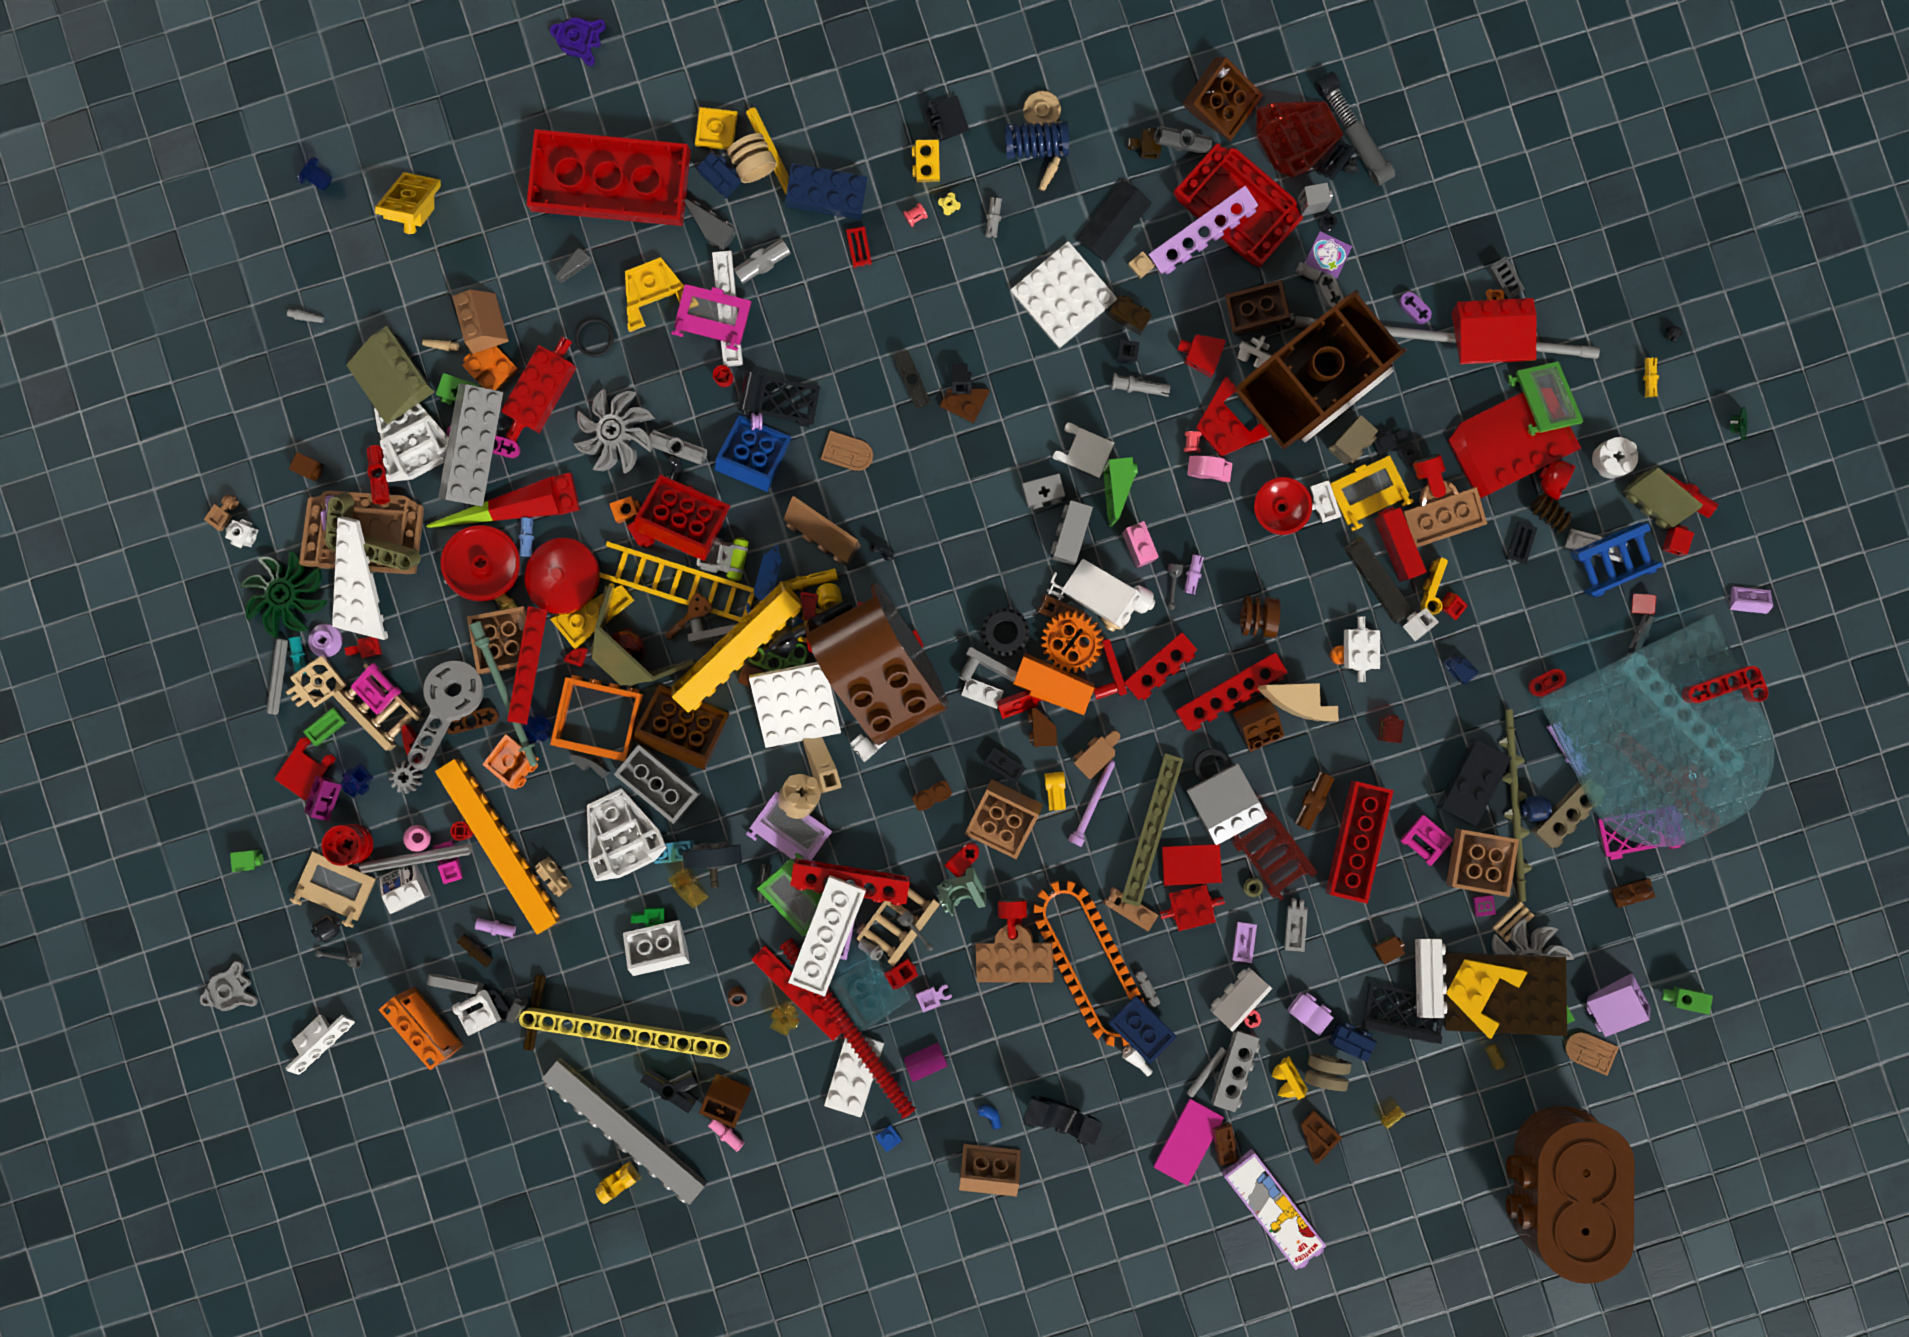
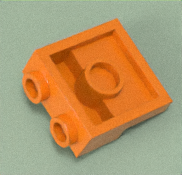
M497 346L474 354L469 353L463 359L465 363L462 364L483 388L495 391L519 370Z
M507 734L504 735L482 764L508 787L513 789L522 787L526 782L525 777L527 774L533 772L538 767V763L535 767L530 766L525 752L518 751L522 748V745Z

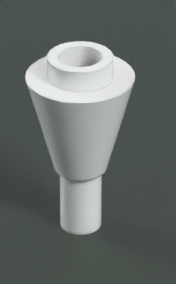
M1131 1045L1124 1048L1123 1059L1140 1068L1146 1076L1152 1074L1153 1071L1145 1063L1144 1058Z

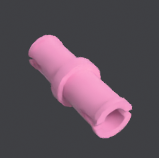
M712 1120L709 1123L708 1127L720 1136V1140L722 1142L725 1141L736 1152L744 1145L745 1142L732 1132L733 1129L731 1127L728 1128L716 1120Z

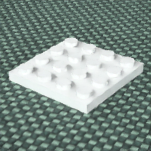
M1069 241L1010 290L1013 296L1059 349L1117 300V297Z
M818 662L749 675L766 748L803 741L802 739L818 738L841 733L832 688Z

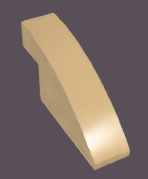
M1320 683L1258 686V690L1267 699L1292 715L1314 721H1339L1338 706L1321 707Z

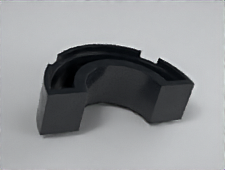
M1034 1095L1030 1097L1023 1116V1124L1032 1128L1035 1125L1043 1128L1050 1126L1061 1134L1068 1133L1072 1135L1082 1145L1088 1146V1143L1095 1145L1103 1124L1100 1120L1090 1114L1086 1116L1081 1113L1080 1109L1051 1098L1038 1096V1099H1035L1036 1096Z

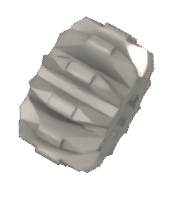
M402 761V764L396 763V770H390L394 776L388 779L394 780L391 787H397V792L404 791L405 794H408L410 789L416 791V785L422 784L418 778H422L423 774H418L417 772L420 770L415 769L407 761ZM403 775H408L409 779H403Z

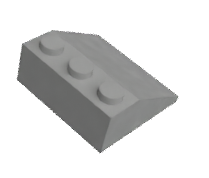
M1238 763L1186 790L1210 839L1215 845L1267 819L1259 800Z

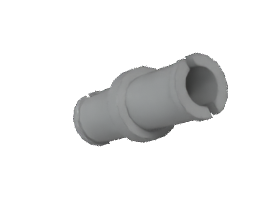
M994 197L990 198L989 214L986 215L988 221L985 237L991 238L993 236V238H997L998 224L1001 221V198H996V200Z

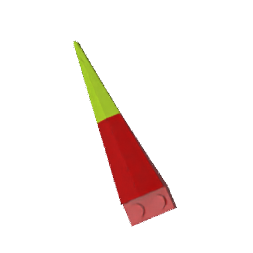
M572 473L548 477L483 503V506L476 505L427 524L426 527L432 528L508 519L564 515L580 511Z

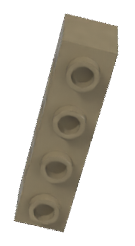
M1583 777L1552 808V814L1549 815L1548 819L1540 821L1531 832L1547 848L1559 847L1564 841L1563 838L1575 831L1577 828L1576 824L1580 820H1585L1590 815L1589 811L1594 806L1596 807L1603 802L1606 792L1590 777ZM1582 795L1586 797V802L1584 805L1580 803V797ZM1569 809L1573 811V816L1570 819L1566 815ZM1555 823H1558L1560 828L1559 831L1555 833L1553 830V826Z

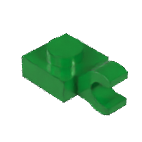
M664 907L645 908L644 913H632L631 923H645V928L664 924L665 909Z

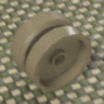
M1309 1054L1307 1064L1316 1070L1306 1071V1083L1334 1091H1347L1349 1080L1342 1075H1347L1351 1072V1062L1330 1055Z

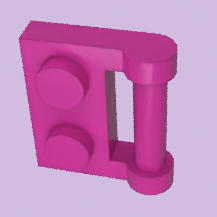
M373 663L360 675L351 688L378 715L401 693V690L398 687H394L378 670L379 667ZM371 675H373L389 692L387 695L370 678Z
M1421 815L1408 832L1402 836L1400 841L1404 845L1410 846L1431 866L1453 839L1426 816ZM1416 834L1434 849V852L1432 854L1427 852L1412 837Z

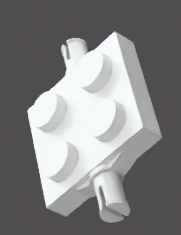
M1357 617L1358 628L1344 630V668L1358 671L1357 682H1366L1367 670L1380 669V631L1365 628L1366 617Z

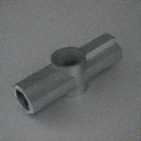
M1159 126L1154 134L1156 144L1172 147L1176 151L1187 150L1208 154L1212 147V140L1209 136L1195 134L1189 129L1181 131Z

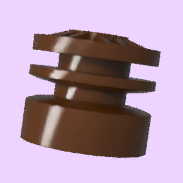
M1246 595L1240 609L1241 634L1247 636L1250 631L1251 636H1256L1258 628H1260L1262 637L1276 638L1280 623L1279 598L1265 597L1263 604L1260 605L1259 596H1255L1252 603V597Z

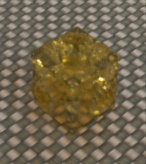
M788 1003L786 1005L782 1004L780 1008L776 1007L771 1015V1018L774 1020L770 1028L787 1036L791 1028L795 1030L800 1020L797 1018L799 1014L796 1011L797 1008Z

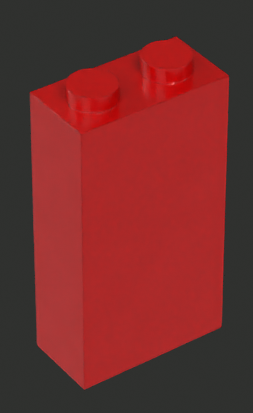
M1393 506L1379 512V517L1374 520L1399 582L1426 573L1427 571L1401 507L1394 509Z

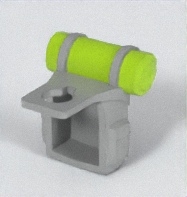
M717 537L705 561L697 558V566L701 567L704 571L716 573L718 570L723 571L731 581L742 580L749 541L744 538L733 539L732 543L723 542V539Z

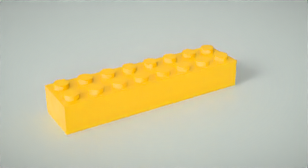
M782 581L672 685V698L688 713L692 709L696 710L699 708L702 700L706 696L710 697L716 691L715 687L720 683L724 684L730 678L729 674L733 670H739L744 664L743 661L748 656H754L762 643L766 644L776 630L780 631L786 625L785 621L788 618H793L800 612L801 603L799 597Z

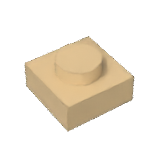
M1142 251L1128 263V266L1141 279L1155 267V264Z

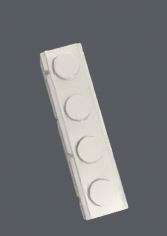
M1415 939L1417 1017L1444 1018V1014L1447 1013V1003L1444 1002L1443 995L1447 992L1446 983L1443 982V975L1446 974V964L1443 963L1442 959L1446 948L1445 944L1442 943V939Z

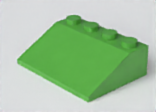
M1133 457L1110 459L1103 469L1109 527H1113L1119 519L1134 477L1138 473L1137 463L1133 462Z

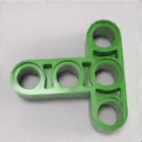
M797 644L789 652L787 659L771 652L764 654L763 649L758 648L762 655L759 661L755 662L749 656L747 658L754 665L774 671L788 668L791 665H805L809 651L804 645ZM797 648L804 649L805 654L802 658H796L795 650ZM773 658L779 660V666L776 669L770 667V661Z

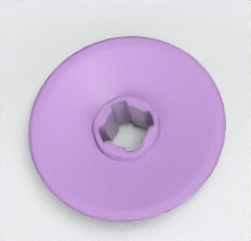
M319 624L310 632L308 644L315 655L321 656L323 654L326 658L331 657L340 650L342 635L338 628L332 627V624ZM323 636L327 638L324 644L321 643Z

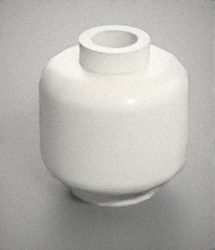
M1140 585L1135 586L1134 589L1143 597L1139 607L1134 610L1139 613L1151 610L1155 604L1153 592Z

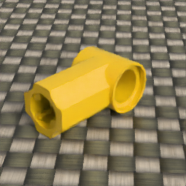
M1064 772L1044 773L1049 811L1066 809Z

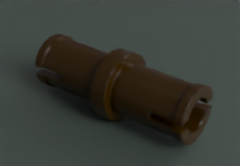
M463 934L458 939L457 944L469 953L468 956L474 957L485 968L494 960L493 957L489 956L482 949L480 944H476L466 934Z

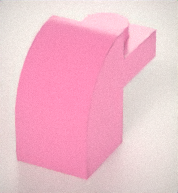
M1211 456L1189 457L1187 475L1200 479L1212 478L1222 482H1230L1232 463L1225 461V459Z

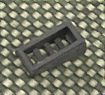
M578 248L557 272L555 278L562 284L591 264L593 260Z
M1506 256L1487 269L1498 287L1504 291L1507 299H1512L1525 290ZM1502 266L1504 269L1498 272L1497 269ZM1507 273L1508 276L1502 279L1501 276ZM1511 279L1513 282L1506 286L1505 282ZM1516 285L1517 288L1510 293L1508 289Z

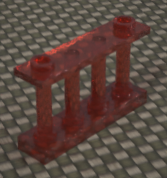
M1267 810L1264 812L1267 819L1263 820V823L1241 839L1237 835L1233 836L1234 842L1232 844L1238 852L1242 850L1268 885L1267 891L1272 898L1277 897V899L1282 900L1283 896L1280 894V891L1300 876L1307 874L1313 877L1318 872L1272 810ZM1273 828L1277 833L1274 835L1275 838L1251 854L1245 845L1266 829ZM1284 843L1288 848L1287 853L1263 870L1257 863V860L1277 845ZM1291 859H1296L1300 864L1297 866L1298 869L1274 886L1268 876Z

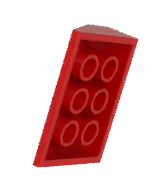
M1534 298L1457 302L1451 314L1460 364L1536 360V310Z
M660 474L635 517L634 530L705 561L731 505Z

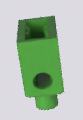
M1674 986L1673 990L1663 989L1661 999L1670 1001L1671 1005L1676 1008L1710 1015L1713 995L1705 991Z

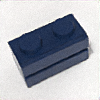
M711 152L696 169L711 186L727 199L741 184L736 169L733 167L729 169L725 165L727 162L720 154L716 156Z
M1338 1022L1329 1040V1044L1360 1060L1368 1062L1377 1043L1372 1038L1373 1035L1364 1030L1361 1033L1354 1030L1355 1026L1345 1022L1343 1025Z

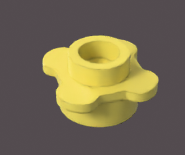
M948 193L947 197L938 200V204L942 206L945 215H950L961 207L960 203L956 201L954 193Z

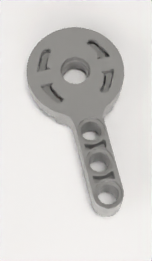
M444 662L436 666L425 680L423 692L425 700L430 707V714L408 754L409 763L417 770H423L428 767L450 723L454 720H461L462 717L472 713L482 701L484 694L483 681L480 675L477 674V671L465 662ZM460 685L461 692L457 696L451 697L448 695L450 686ZM440 721V727L434 729L433 724ZM431 738V744L424 746V741ZM417 756H423L421 762H414Z

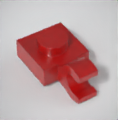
M374 637L358 639L359 645L344 648L346 656L361 653L362 658H368L382 654L380 641Z

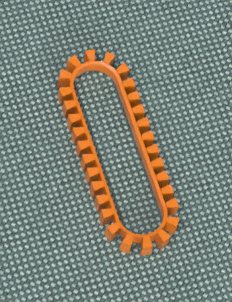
M1058 880L1051 882L1050 884L1054 892L1048 895L1041 889L1037 894L1045 901L1043 906L1034 904L1033 913L1042 912L1044 918L1035 920L1039 929L1047 924L1049 929L1040 931L1044 940L1051 935L1054 937V940L1046 943H1053V949L1056 946L1059 947V951L1053 952V958L1057 962L1064 957L1065 961L1057 963L1061 973L1067 968L1070 969L1071 972L1062 975L1067 984L1075 979L1076 983L1068 985L1072 995L1081 990L1082 994L1073 997L1078 1006L1086 1000L1087 1005L1080 1006L1079 1008L1083 1016L1087 1015L1090 1011L1092 1012V1016L1085 1017L1089 1028L1096 1022L1098 1024V1027L1091 1031L1092 1034L1099 1039L1103 1032L1108 1035L1105 1040L1106 1045L1114 1046L1115 1037H1121L1123 1046L1129 1045L1118 1032L1109 1031L1101 1025L1046 917V907L1052 897L1061 893H1067L1079 900L1129 1000L1134 995L1138 996L1141 994L1136 985L1130 990L1127 989L1126 986L1133 985L1135 982L1130 974L1122 979L1121 975L1130 972L1125 963L1117 969L1115 964L1124 962L1120 953L1111 958L1110 953L1117 952L1118 949L1114 942L1107 947L1105 946V942L1112 941L1113 939L1108 931L1100 936L1099 932L1107 928L1103 920L1097 925L1094 924V920L1101 919L1098 910L1089 915L1087 910L1096 908L1092 899L1085 904L1082 901V898L1089 895V893L1083 887L1078 894L1073 892L1072 890L1076 884L1073 881L1067 880L1066 889L1059 890ZM1140 996L1139 999L1145 1004L1143 998Z

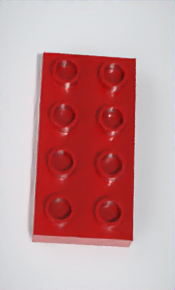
M534 129L526 205L532 212L683 226L684 201L687 193L691 150L688 144Z

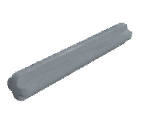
M284 639L276 640L267 705L268 714L276 715L279 713L288 641Z

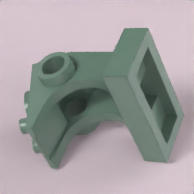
M973 867L966 869V876L945 880L936 886L940 893L937 897L942 907L946 905V908H944L945 913L950 912L951 916H954V907L960 903V900L965 898L974 900L978 908L986 907V891Z

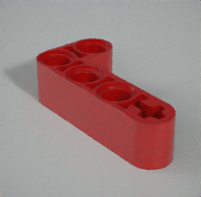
M1745 666L1687 686L1682 690L1681 695L1686 703H1701L1741 689L1743 697L1748 702H1762L1767 699L1769 693L1761 670L1756 666ZM1748 670L1751 672L1750 679L1746 676ZM1729 677L1733 679L1732 686L1728 684ZM1711 683L1715 686V690L1713 693L1710 691L1709 688ZM1754 689H1757L1758 696L1756 698L1753 695ZM1694 691H1700L1702 693L1696 694L1692 697V694L1695 693Z

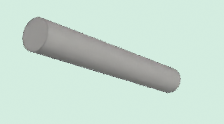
M1221 1047L1187 1091L1189 1096L1193 1098L1225 1056L1227 1051Z

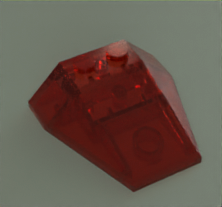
M1275 102L1257 110V137L1274 169L1292 178L1307 172L1343 136L1326 102Z

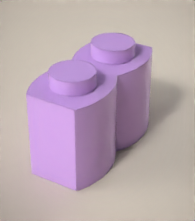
M1300 992L1287 1008V1011L1320 1036L1333 1019L1330 1015L1331 1010L1323 1004L1319 1007L1314 1003L1316 999L1308 992L1305 995Z

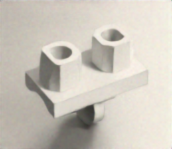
M1262 335L1259 340L1252 337L1250 342L1255 344L1256 347L1241 341L1237 358L1247 362L1250 354L1257 356L1253 366L1258 368L1273 355L1260 349L1268 350L1270 346L1264 343L1265 336Z

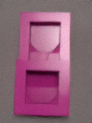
M454 840L436 844L433 848L435 850L455 846ZM459 857L438 860V869L443 884L463 878Z

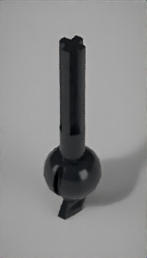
M847 598L810 619L820 627L854 607L851 600ZM804 622L794 628L784 626L780 631L776 630L772 634V641L762 646L764 654H768L770 650L774 651L776 649L780 652L792 651L798 644V638L806 634Z

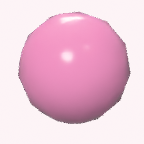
M413 825L405 831L403 841L409 850L419 852L429 846L431 835L424 826Z

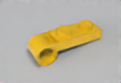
M1438 558L1432 562L1429 569L1431 572L1430 578H1427L1423 585L1425 591L1420 605L1421 611L1425 608L1428 609L1429 601L1435 604L1434 611H1430L1432 615L1438 614L1442 610V602L1435 595L1448 563L1447 559Z

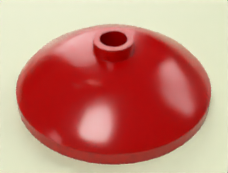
M1287 477L1272 479L1260 488L1255 497V516L1260 525L1273 534H1293L1303 528L1310 519L1312 513L1310 493L1303 484L1295 479ZM1279 505H1284V506H1285V510H1284V511H1280V510L1278 509V506H1279Z

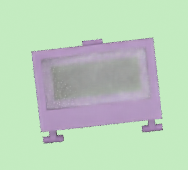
M776 791L749 828L753 832L750 833L748 831L746 835L756 841L757 837L755 835L758 834L788 857L794 859L796 857L795 853L798 852V854L803 856L804 860L811 861L832 831L811 815L802 819H794L787 816L786 812L783 809L781 810L778 805L779 792Z

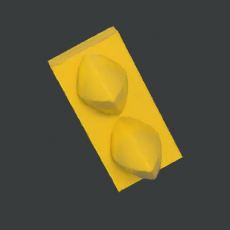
M1290 1056L1283 1058L1272 1073L1273 1078L1279 1080L1287 1079L1288 1081L1280 1088L1278 1096L1286 1098L1297 1097L1298 1100L1304 1098L1308 1091Z

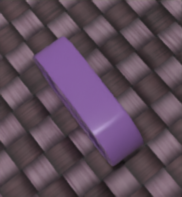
M1407 292L1399 299V306L1415 323L1425 324L1430 320L1432 315L1430 308L1416 294ZM1411 298V304L1406 305V299ZM1424 311L1426 314L1420 319L1418 316Z

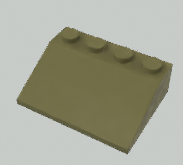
M388 326L372 335L346 364L387 425L434 393V390L398 337Z

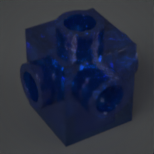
M540 713L535 717L530 716L527 725L523 724L529 744L535 743V745L540 741L542 743L550 737L551 734L549 732L553 727L548 719L544 718Z
M359 764L353 769L350 768L342 775L341 787L352 798L359 794L362 796L370 789L369 784L373 776Z

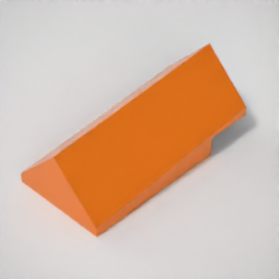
M1027 653L1023 655L1013 683L1030 690L1031 696L1082 715L1085 714L1095 688L1094 683L1068 673L1063 669L1061 670Z

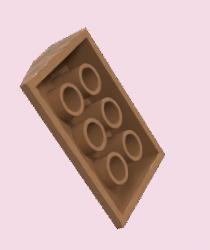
M793 496L784 517V521L787 522L786 527L793 532L798 530L803 533L801 537L809 543L813 540L819 544L817 548L825 554L829 551L835 555L833 559L841 565L844 562L849 564L861 546L859 541Z

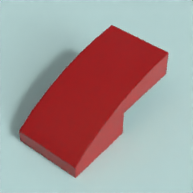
M411 725L402 726V740L407 755L418 737ZM417 756L414 762H421L423 757Z

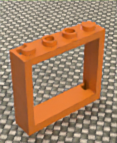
M572 675L571 678L565 677L550 745L625 761L631 753L644 694H640L639 689L628 687V690L620 689L621 685L609 683V686L601 685L602 681L590 679V682L583 681V677ZM574 685L635 698L623 752L561 739Z
M415 987L394 996L379 1009L429 1070L450 1058L463 1046L462 1042ZM408 998L411 1001L409 1004L405 1002ZM390 1009L391 1012L387 1014L385 1010ZM429 1058H431L433 1061H435V1062L432 1063L431 1065H430V1063L427 1061Z

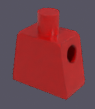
M1195 335L1192 343L1181 339L1177 350L1187 354L1185 364L1211 378L1217 367L1226 340Z

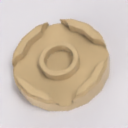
M1037 91V93L1028 96L1024 103L1023 114L1027 123H1033L1034 125L1039 122L1042 125L1043 122H1047L1049 125L1050 122H1055L1056 124L1060 118V103L1057 97L1050 92Z

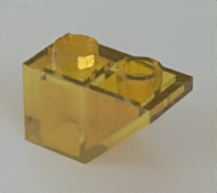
M682 868L668 879L678 895L692 909L709 898L689 869Z

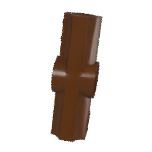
M1320 771L1318 772L1311 788L1307 790L1303 797L1302 807L1294 821L1296 825L1310 831L1317 814L1325 806L1326 796L1334 781L1333 777Z

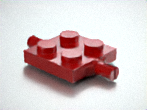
M1207 885L1169 893L1170 909L1159 911V914L1167 913V915L1160 916L1161 920L1172 917L1176 922L1177 930L1182 931L1215 923L1214 906L1223 905L1225 902H1217L1224 900L1223 896L1212 899L1208 893Z

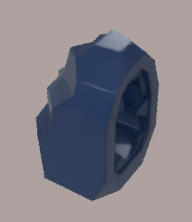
M1453 656L1448 657L1444 661V666L1462 685L1469 682L1479 672L1468 659Z

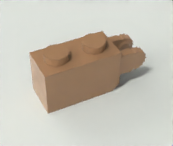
M1112 731L1104 738L1102 736L1099 738L1095 736L1089 741V747L1085 751L1081 749L1074 756V765L1090 780L1115 756V750L1112 747L1119 741L1121 734L1118 731Z

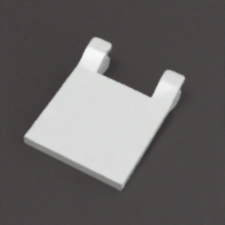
M1067 423L1064 430L1076 435L1068 455L1055 451L1052 458L1100 478L1114 442L1079 428L1072 423Z

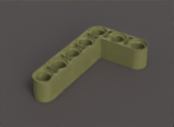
M341 493L332 497L328 502L325 543L329 549L336 551L338 518L343 516L353 519L354 499L349 493ZM363 534L365 541L363 546L369 561L403 571L409 570L420 563L421 556L417 550Z

